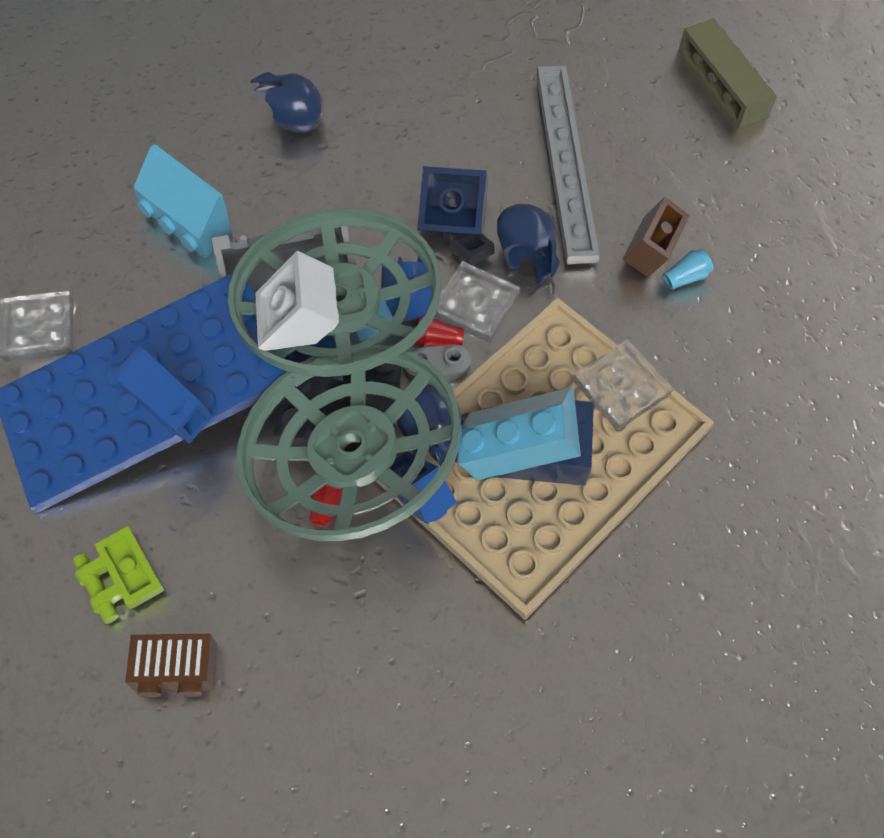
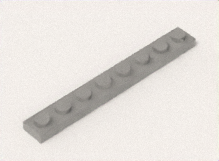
M566 65L537 67L536 77L566 264L598 263L600 253Z

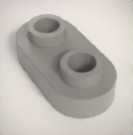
M460 345L420 347L410 350V352L419 355L435 366L447 381L462 379L470 370V354ZM456 357L459 358V360L451 361L449 360V358ZM403 368L406 378L412 381L417 373Z

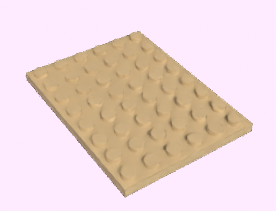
M559 298L554 300L454 389L453 392L463 421L466 420L470 413L481 411L483 408L496 407L572 387L574 390L575 400L594 402L592 468L586 485L499 477L476 480L459 465L458 460V462H454L451 471L445 479L457 503L447 510L444 517L429 524L416 518L524 620L543 603L709 432L715 423ZM413 450L407 451V452H409V453L415 455L414 452H413ZM404 452L397 453L396 458ZM428 452L426 461L440 468V466ZM379 480L376 481L383 489H385L386 491L389 490V488L385 486L383 483H381ZM397 497L394 498L398 503L404 506Z

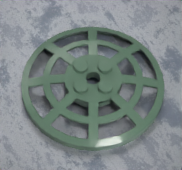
M342 208L313 212L291 219L273 228L246 251L234 269L229 284L228 304L230 315L241 340L254 354L265 362L282 370L307 376L330 377L350 375L370 370L389 362L405 352L421 338L432 323L439 307L442 292L440 267L435 253L427 241L413 228L398 219L364 209ZM334 227H365L387 234L377 249L360 244L337 243ZM321 229L323 246L315 247L303 253L316 260L325 257L326 265L333 267L336 296L341 295L345 297L342 301L337 302L339 324H337L332 332L327 334V336H335L336 348H319L303 345L275 349L268 352L258 349V344L251 337L243 315H256V302H242L249 277L261 261L276 272L285 261L272 252L275 248L296 236ZM399 240L407 244L418 254L428 273L411 280L407 279V275L401 266L392 257L388 256ZM339 255L361 256L368 258V261L363 267L350 263H340ZM382 265L393 275L397 284L378 289L373 275ZM431 285V298L426 315L416 328L402 325L401 323L409 309L410 293ZM400 297L398 309L391 321L376 315L380 302ZM365 326L380 331L370 339L351 346L350 333L356 332ZM390 335L403 339L384 352L353 362V354L361 353L375 344H380ZM296 350L315 357H337L338 365L301 364L283 358Z
M375 344L366 351L353 354V362L367 359L384 352L392 346ZM406 350L389 362H386L417 373L404 391L386 383L366 382V371L351 374V383L329 389L309 400L296 387L314 376L287 371L263 392L252 407L242 427L237 447V468L246 496L261 516L278 529L296 537L314 541H345L363 538L386 530L408 518L426 504L441 487L451 471L459 451L462 433L461 415L452 387L444 375L426 359ZM313 356L301 362V364L338 365L337 357ZM428 383L436 388L444 400L451 425L430 431L424 411L415 400ZM366 394L381 395L395 400L385 413L376 408L365 406ZM351 396L349 407L339 409L328 416L319 410L335 400ZM286 398L298 412L285 427L278 446L256 444L266 419L274 408ZM408 409L416 421L419 434L398 438L393 424ZM309 420L315 428L310 435L307 446L291 447L297 432ZM450 440V447L445 460L434 478L422 491L413 486L411 483L416 479L424 466L429 446ZM361 442L357 450L352 452L344 451L348 444ZM418 449L411 467L402 478L390 469L397 453ZM254 459L276 460L278 477L288 494L267 505L256 485L253 471ZM289 461H309L315 475L297 487L291 477ZM379 480L389 488L387 492L374 499L356 504L358 489ZM326 484L342 489L340 505L324 504L311 499L310 496ZM398 495L408 501L402 508L382 519L351 528L354 515L377 509L392 501ZM300 504L302 507L318 514L337 516L334 530H314L295 526L282 519L279 515Z

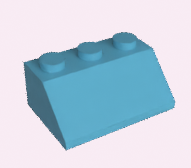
M156 144L152 145L133 187L138 199L136 205L143 215L148 218L152 216L156 219L167 234L171 235L173 233L180 238L182 244L189 251H196L204 258H207L214 252L211 238L228 235L229 238L233 236L223 195Z
M572 387L470 413L461 425L462 433L458 451L459 465L476 480L581 456L574 390Z

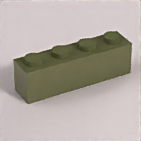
M715 19L684 28L678 51L738 129L768 118L777 96Z

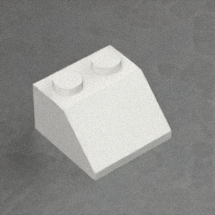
M296 251L255 293L258 349L268 351L317 344L339 324L333 267L299 251Z

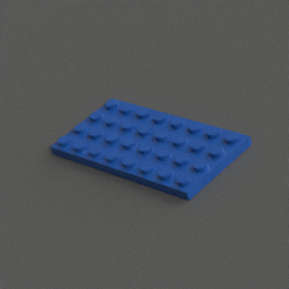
M233 273L0 388V418L31 510L38 513L183 440L160 423L112 376L119 368L123 359L131 355L138 346L145 349L210 411L213 417L202 430L254 405L263 392L287 372L262 360L239 337L232 322L228 304L229 284ZM249 279L246 283L242 302H256L255 292ZM243 315L244 323L251 337L258 344L256 315Z

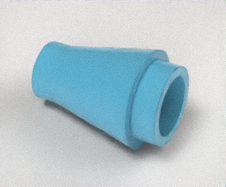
M703 249L691 250L672 268L663 273L662 278L665 285L670 290H674L677 287L708 278L709 273L713 271V263Z

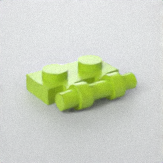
M129 526L94 544L100 557L90 562L87 554L82 553L72 560L77 569L75 576L79 584L86 587L91 596L89 603L94 613H99L105 624H109L119 617L114 607L117 601L123 599L126 606L131 610L164 591ZM108 571L114 585L105 589L99 578Z

